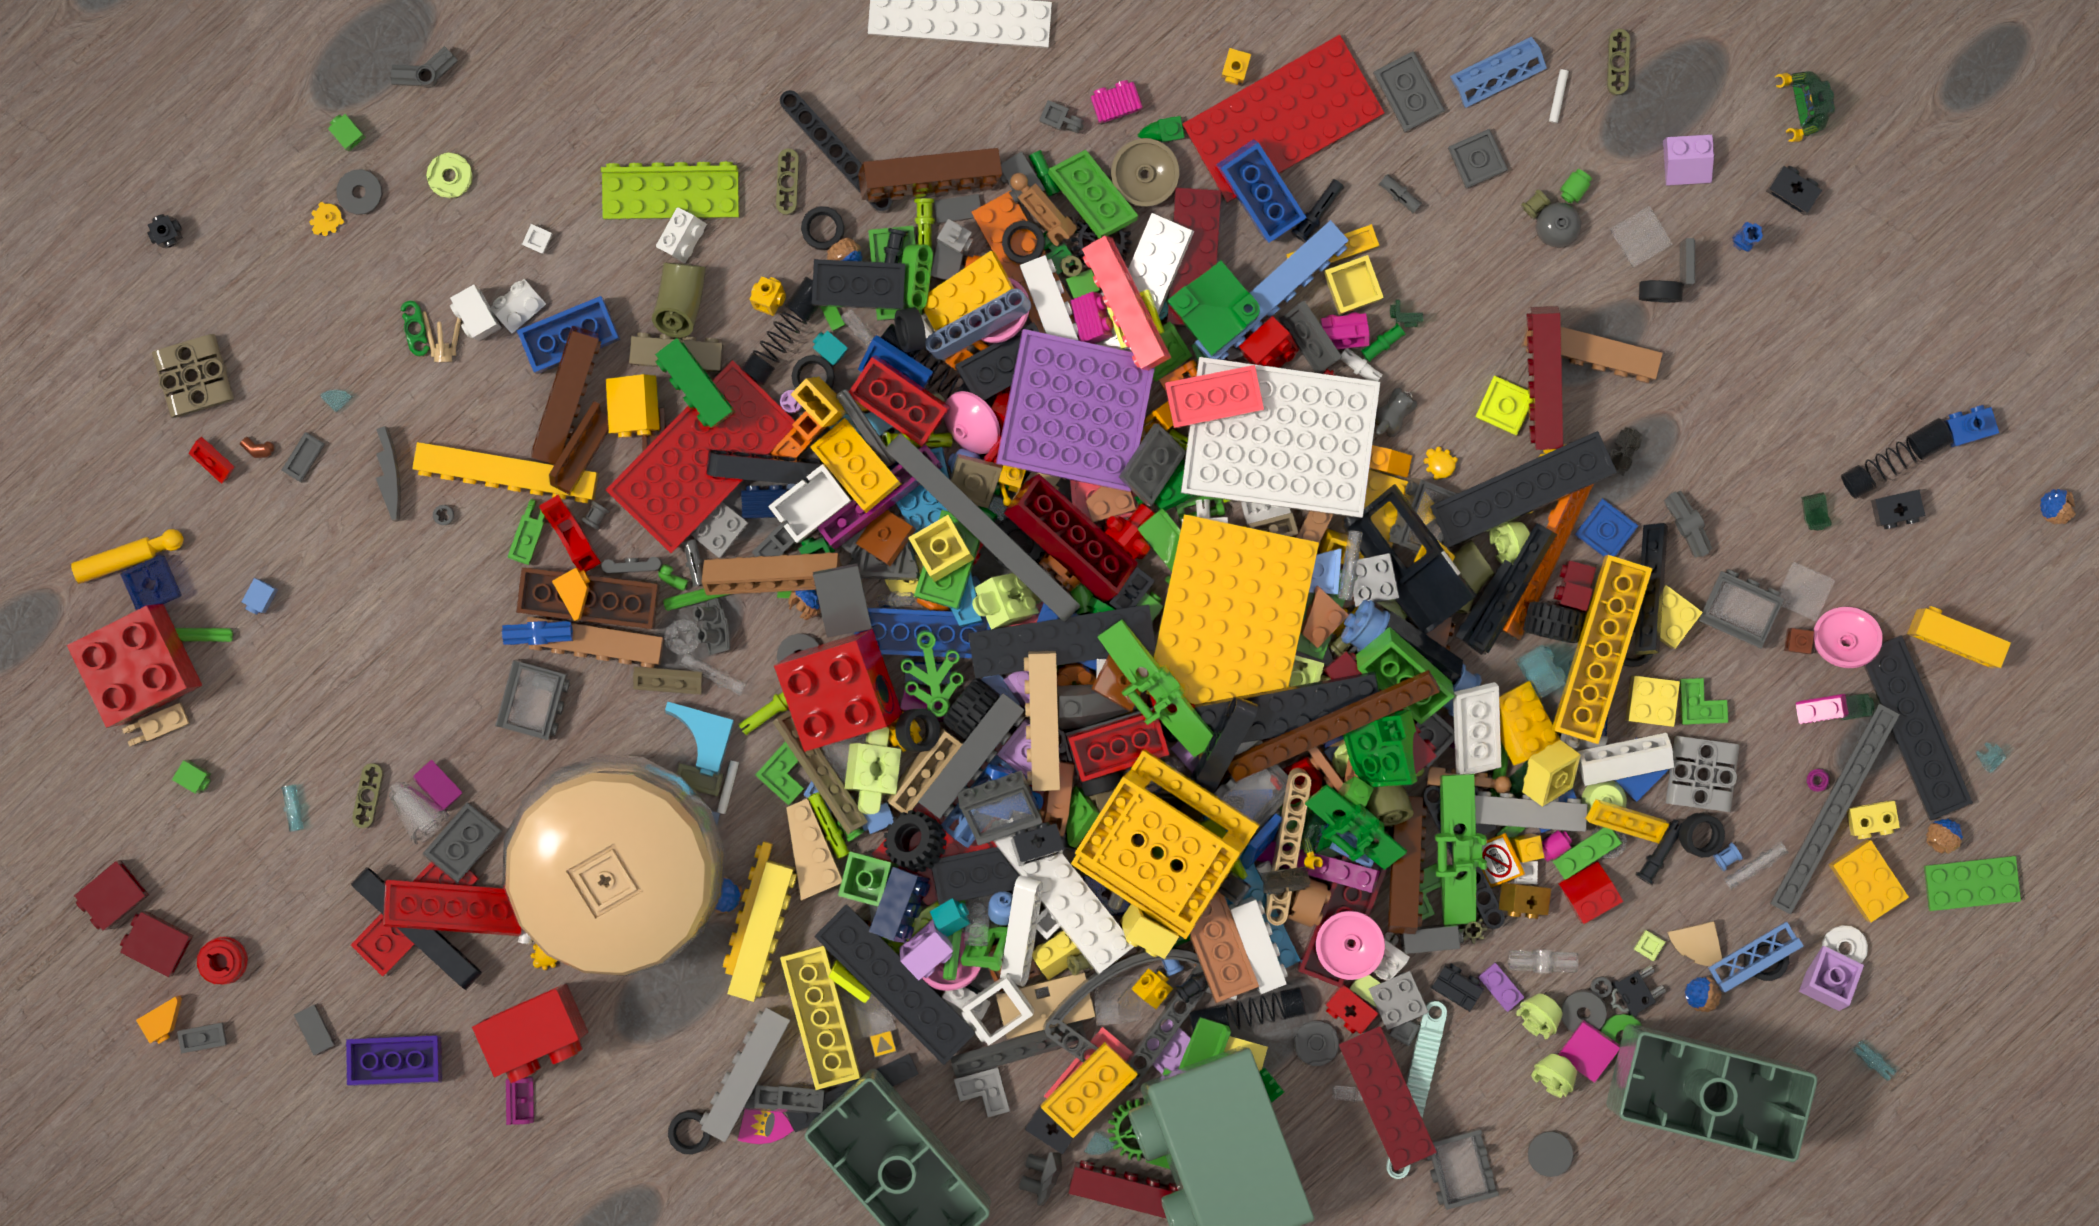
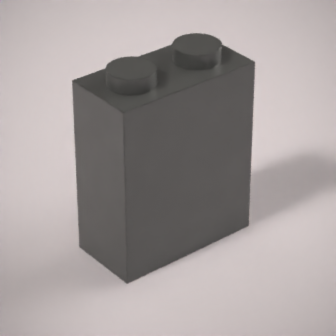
M1456 924L1421 926L1417 928L1415 935L1400 933L1401 949L1405 954L1460 949V943L1464 942L1462 929L1459 930L1460 928Z

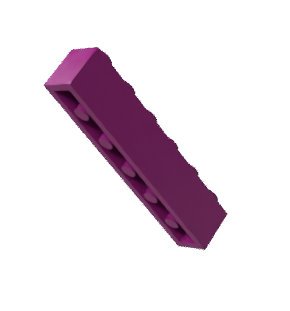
M926 444L919 449L939 470L943 467ZM899 464L891 472L901 484L871 510L865 513L858 503L852 500L817 528L830 546L836 550L918 487L920 483Z

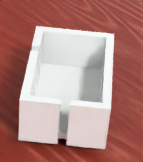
M824 464L807 476L810 481L809 483L801 480L768 506L781 523L788 521L789 524H786L784 527L796 543L801 542L815 531L817 527L852 501Z

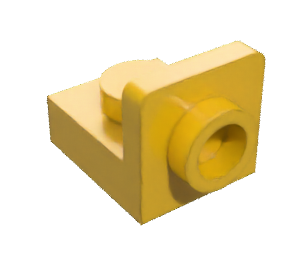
M1003 466L998 481L1009 485L1008 490L1017 493L1021 487L1026 470Z

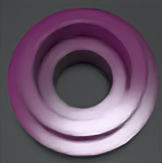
M1821 769L1810 771L1806 778L1807 786L1816 792L1825 790L1829 785L1828 774ZM1816 776L1821 778V783L1818 785L1814 783Z

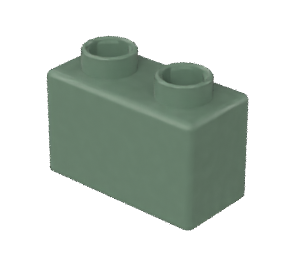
M1627 1024L1624 1028L1606 1106L1625 1121L1795 1162L1800 1154L1817 1085V1076L1795 1064L1636 1024Z
M1238 1046L1141 1085V1093L1146 1104L1130 1109L1128 1115L1145 1159L1152 1161L1166 1156L1178 1191L1161 1198L1162 1207L1169 1226H1302L1314 1221V1215L1250 1048Z
M877 1069L869 1070L811 1122L805 1133V1139L881 1226H979L989 1217L991 1199Z

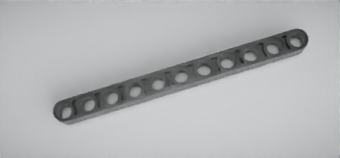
M900 433L885 448L886 452L1060 619L1066 622L1077 611L1080 605L906 437Z

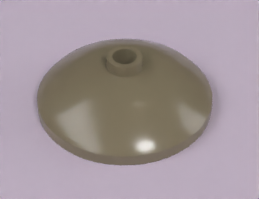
M1137 139L1127 143L1116 154L1111 169L1112 182L1130 204L1140 207L1155 206L1164 202L1174 192L1179 180L1178 161L1174 153L1165 144L1154 139ZM1142 171H1147L1149 177L1144 179L1140 174Z

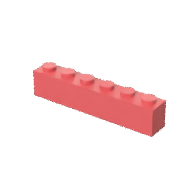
M1103 236L1082 249L1085 254L1083 256L1084 262L1093 270V280L1097 287L1102 289L1104 293L1103 300L1114 313V316H1112L1114 323L1118 328L1121 327L1124 336H1122L1123 341L1128 348H1131L1134 354L1132 359L1138 368L1149 371L1170 359L1171 356L1140 296L1113 238Z

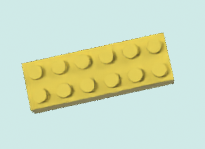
M771 860L766 862L727 994L753 1002L757 997L760 998L766 984L762 982L764 975L767 976L769 974L772 961L768 959L770 953H775L779 940L775 939L777 931L780 932L782 930L785 920L781 915L783 909H788L791 896L788 895L789 888H793L797 880L794 867Z
M820 945L781 956L782 967L815 1089L818 1090L859 1079L861 1073L837 984L828 977L832 966L827 949Z

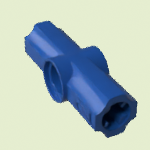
M1745 222L1742 228L1733 235V246L1738 250L1743 249L1750 252L1753 246L1763 237L1762 227L1756 223Z
M547 621L527 622V624L502 625L503 645L527 643L528 645L548 644V642L573 641L572 622L547 623Z

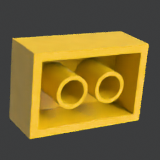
M1530 681L1520 684L1499 696L1500 740L1513 765L1529 760L1533 754H1538L1548 745H1553L1560 740L1557 732L1551 730L1553 725Z
M1864 840L1828 864L1867 922H1873L1909 898L1871 840Z

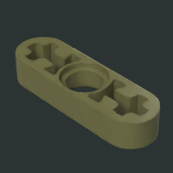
M1624 29L1614 30L1608 38L1607 89L1609 93L1615 96L1622 95L1629 85L1630 36ZM1618 34H1621V38H1625V41L1620 45V50L1625 49V53L1621 51L1612 52V49H1617V41H1613V38H1616ZM1615 56H1621L1625 61L1624 67L1615 68L1612 64V59ZM1612 72H1624V75L1621 74L1619 76V82L1624 85L1619 91L1616 90L1615 86H1612V83L1616 81V74L1612 75Z
M784 149L778 156L776 207L783 215H791L797 209L799 156L793 149ZM788 153L791 154L792 158H795V161L790 163V169H795V173L790 171L781 173L782 168L786 170L787 164L782 159L787 157ZM783 177H793L794 185L791 188H784L781 185ZM781 191L785 193L794 192V196L789 194V202L793 203V207L790 206L788 211H785L784 207L780 206L781 203L785 202V194L780 195Z
M376 763L367 764L362 769L352 816L353 823L358 828L371 826L375 819L384 776L383 768ZM373 767H375V772L379 773L378 777H374L372 784L377 783L376 788L370 785L364 786V782H370V775L367 774V771L372 770ZM366 789H370L374 793V799L371 802H365L362 799V793ZM360 804L372 806V810H366V816L369 817V821H365L364 824H361V820L358 819V815H362L364 808H359Z

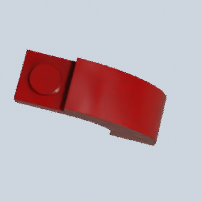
M559 494L539 505L542 513L565 546L572 562L580 571L584 570L587 572L601 563L577 519Z

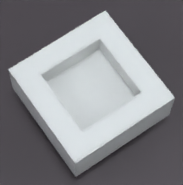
M531 224L522 245L544 255L553 234Z
M1538 861L1520 862L1525 874L1515 878L1514 884H1537Z

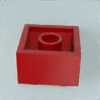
M1598 861L1558 883L1582 924L1589 922L1623 902L1614 884Z

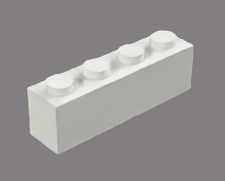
M1044 255L1021 264L1022 274L1046 334L1078 340L1076 323L1072 324L1069 315L1073 314L1068 301L1063 302L1061 294L1064 293L1060 280L1055 281L1052 274L1056 272L1052 259L1047 260Z
M1667 733L1577 751L1581 754L1579 769L1585 786L1674 768L1672 745Z
M1252 896L1242 900L1239 905L1234 903L1228 905L1259 987H1257V990L1263 994L1286 985L1285 977H1288L1284 965H1280L1277 956H1280V952L1276 943L1272 944L1269 937L1272 935V930L1268 922L1264 923L1262 914L1265 911L1261 901H1256Z

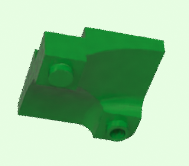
M1219 261L1211 269L1187 286H1184L1167 300L1186 327L1212 357L1247 329L1260 314L1258 302L1222 261ZM1250 305L1253 310L1247 313L1244 311L1245 306Z
M1411 710L1396 711L1343 735L1351 766L1355 774L1366 784L1372 787L1411 785L1417 782L1413 759V736L1416 729Z

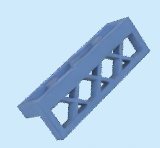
M1529 37L1450 77L1466 108L1547 69L1540 47L1532 37ZM1537 57L1539 64L1531 68L1526 67L1530 60ZM1513 68L1518 69L1515 76L1506 77L1509 70ZM1493 78L1498 79L1494 86L1486 87L1489 80ZM1476 88L1475 95L1467 98L1465 92Z
M997 755L989 763L997 766L1000 763L1004 768L1015 770ZM986 768L970 788L993 780L985 773ZM958 803L941 825L954 839L969 848L975 837ZM977 809L971 810L981 832L993 816L981 813ZM959 819V825L954 831L951 830L949 827L955 820Z
M1786 921L1712 964L1708 969L1721 991L1727 992L1802 948L1803 944L1795 936ZM1785 928L1791 940L1784 944L1775 942L1777 933ZM1772 936V940H1771V941L1766 940L1767 938H1769V937ZM1762 941L1770 943L1769 952L1764 956L1755 954L1757 944ZM1774 945H1778V946H1779V947H1777L1776 949L1773 950ZM1753 947L1752 953L1747 952V950ZM1742 953L1751 955L1749 964L1745 967L1736 965L1737 957ZM1754 956L1760 957L1759 959L1753 962ZM1733 959L1732 964L1727 963L1728 961ZM1722 965L1731 966L1729 976L1721 980L1715 969ZM1735 968L1740 969V970H1738L1737 972L1734 973V969H1735Z

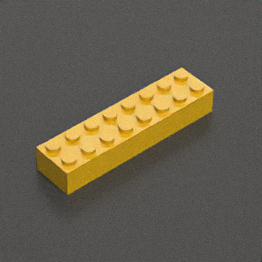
M1605 555L1551 729L1552 731L1599 744L1652 568L1611 555Z

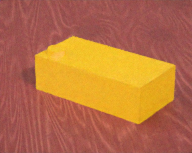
M1929 606V609L1916 610L1907 635L1986 667H2002L2011 642L1941 615L1942 610Z

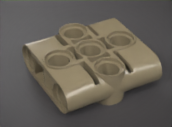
M215 334L205 335L152 352L159 376V385L163 389L171 418L184 416L234 400L227 377V367L223 363ZM189 348L191 350V357L188 360H183L182 352L184 349ZM217 363L220 367L219 373L212 376L210 367ZM192 370H196L198 373V377L194 382H190L188 379V374ZM175 377L176 385L169 389L166 385L167 379ZM198 392H203L204 400L202 403L197 404L194 397Z

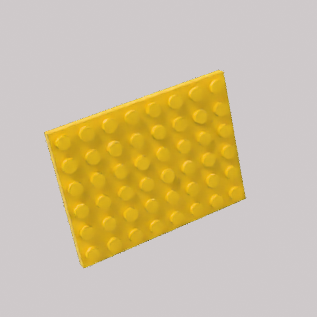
M1184 514L1154 659L1160 667L1165 665L1185 690L1183 696L1189 703L1200 704L1289 687L1318 551V542Z

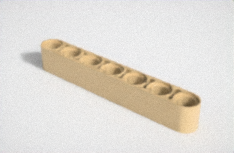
M1302 768L1291 770L1286 785L1281 813L1282 822L1278 830L1265 903V914L1268 921L1273 925L1283 924L1288 917L1307 810L1305 802L1309 799L1311 779ZM1297 776H1305V781L1301 785L1294 784L1295 778ZM1294 798L1301 799V803L1297 807L1290 806V802ZM1290 820L1297 821V826L1293 829L1286 828ZM1285 843H1293V848L1291 850H1282V847ZM1281 865H1289V870L1287 872H1278V869ZM1283 886L1286 888L1283 894H1274L1277 887ZM1277 908L1282 910L1279 916H1270L1272 910Z

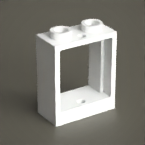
M1008 973L965 1002L962 1007L964 1019L969 1024L972 1022L977 1029L975 1031L977 1037L981 1042L985 1041L988 1046L1034 1014V1008ZM1003 988L1021 1014L993 1034H990L973 1011V1008Z

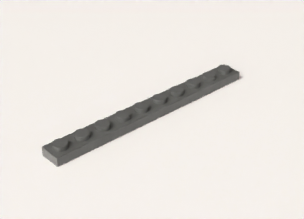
M1878 703L1770 904L1791 915L1900 714Z

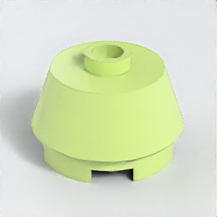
M1509 521L1490 530V544H1495L1499 553L1495 557L1501 564L1504 560L1513 564L1528 539L1530 533L1522 522Z
M1613 780L1588 785L1581 798V804H1588L1587 814L1596 799L1626 808L1627 804L1623 788Z
M1541 993L1521 1002L1520 1008L1516 1012L1517 1016H1522L1524 1019L1522 1025L1535 1036L1540 1033L1544 1035L1545 1039L1556 1033L1563 1015L1557 1003L1552 998Z
M1549 1054L1534 1065L1535 1069L1531 1076L1536 1083L1540 1080L1547 1087V1092L1561 1098L1562 1095L1566 1097L1569 1092L1573 1091L1577 1070L1567 1058L1556 1054Z

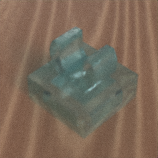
M1985 743L1984 745L1989 752L1983 755L1977 751L1976 754L1983 768L1991 773L2006 759V756L1998 745L1992 747L1991 744Z

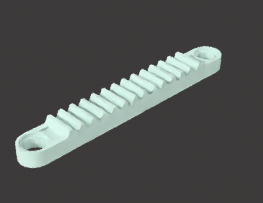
M1430 1001L1426 1004L1428 1011L1432 1006H1438L1441 1008L1442 1014L1437 1019L1431 1018L1429 1013L1422 1015L1406 1080L1421 1118L1426 1106L1447 1017L1446 1007L1439 1001ZM1388 1157L1386 1169L1391 1177L1401 1179L1408 1174L1411 1164L1404 1167L1401 1173H1394L1391 1169L1392 1163Z

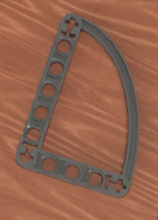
M1172 948L1166 958L1163 959L1160 956L1153 957L1144 950L1117 960L1099 975L1097 972L1075 988L1045 1021L1043 1025L1044 1033L1084 1063L1086 1061L1084 1058L1085 1051L1087 1049H1094L1096 1051L1098 1047L1062 1022V1020L1085 996L1118 973L1133 966L1156 960L1175 959L1196 964V967L1185 980L1186 982L1191 979L1190 976L1192 974L1198 975L1203 971L1196 952ZM1205 991L1202 993L1198 992L1191 997L1186 1004V1009L1182 1013H1177L1174 1010L1175 1003L1183 1001L1176 992L1126 1062L1137 1071L1138 1075L1122 1091L1129 1092L1137 1086ZM1166 1019L1171 1020L1172 1028L1169 1031H1162V1021ZM1058 1023V1029L1064 1033L1062 1038L1056 1032L1050 1034L1051 1029L1049 1026L1051 1024L1055 1026ZM1069 1036H1077L1078 1044L1073 1048L1066 1045V1040ZM1151 1038L1159 1040V1046L1154 1050H1150L1147 1047V1042ZM1138 1056H1143L1146 1060L1142 1068L1134 1067V1060Z

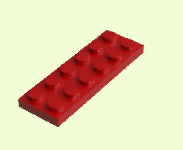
M431 862L412 882L473 886L479 878L469 870L457 884ZM380 914L357 937L351 946L383 977L415 944L398 928L383 926L384 916Z
M386 880L383 917V926L509 936L521 935V927L506 889Z

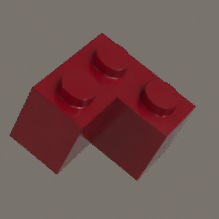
M1570 560L1567 561L1566 565L1562 564L1559 577L1562 578L1561 585L1556 586L1553 599L1556 600L1555 605L1580 612L1587 611L1593 591L1591 585L1596 567Z

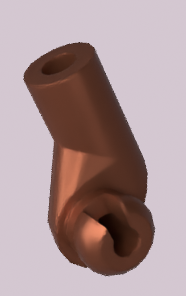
M245 437L239 444L254 458L269 457L275 449L274 445L269 441H266L264 444H255L249 437Z

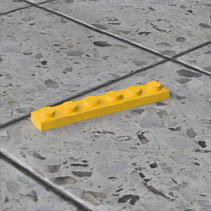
M764 841L762 846H757L754 858H757L758 861L756 867H751L748 880L752 882L749 889L745 888L742 902H745L743 911L739 910L735 923L739 924L737 933L733 932L729 945L733 947L731 954H726L723 967L726 968L725 974L733 976L773 843Z

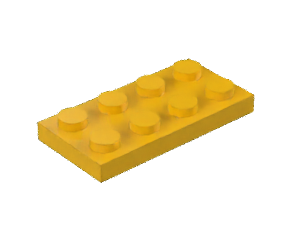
M990 251L928 292L927 304L923 309L936 332L1009 290L1014 289L996 253Z
M846 418L811 446V449L865 513L901 484Z
M1369 470L1364 509L1394 484L1397 485L1405 496V488L1408 481ZM1388 502L1371 516V521L1392 548L1393 543L1388 542L1390 538L1389 533L1391 527L1396 522L1398 514L1395 506ZM1351 540L1353 545L1347 558L1351 560L1364 558Z
M1104 1042L1040 1106L1074 1138L1138 1073Z

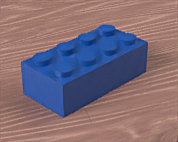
M1251 140L1216 164L1257 230L1268 243L1307 218L1256 140Z
M602 296L517 330L535 374H540L559 366L571 326L598 333V341H601L600 348L621 340Z

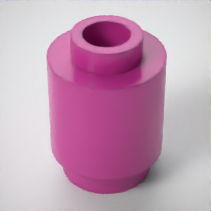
M1557 830L1542 841L1544 859L1547 862L1556 860L1571 849L1569 844L1572 843V840L1565 831L1561 833Z

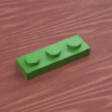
M1603 827L1558 857L1553 863L1566 880L1622 844V840L1615 830Z

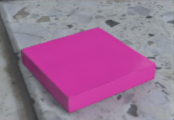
M1583 1020L1558 1055L1567 1058L1578 1072L1595 1083L1619 1051L1620 1044Z

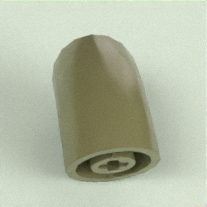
M663 262L659 293L652 314V322L661 333L675 338H682L690 335L693 331L703 293L705 266Z
M1470 540L1454 554L1453 563L1477 595L1482 586L1495 573L1473 541ZM1474 599L1456 613L1469 614Z
M1403 785L1373 787L1374 789L1366 804V809L1383 822L1384 827L1400 824L1414 815L1410 799Z

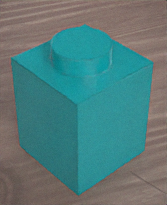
M826 331L825 334L820 332L813 340L815 344L813 349L834 367L849 350L829 331Z
M953 898L930 911L937 930L947 937L970 924L967 917L969 915L967 907L964 903H959Z

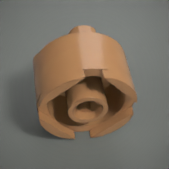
M1299 875L1298 879L1301 881L1299 884H1293L1287 919L1308 927H1312L1314 924L1318 926L1323 917L1322 907L1328 903L1331 891L1327 890L1326 884Z

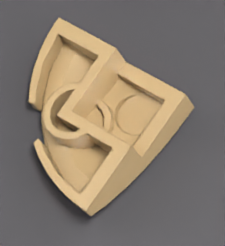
M1714 921L1667 932L1676 950L1682 956L1686 955L1694 960V963L1711 966L1722 959Z

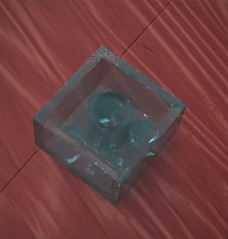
M1543 644L1537 645L1514 658L1527 682H1531L1538 698H1543L1566 684L1563 680L1566 678V675L1560 666L1554 665L1552 659L1555 657L1548 646L1544 647Z

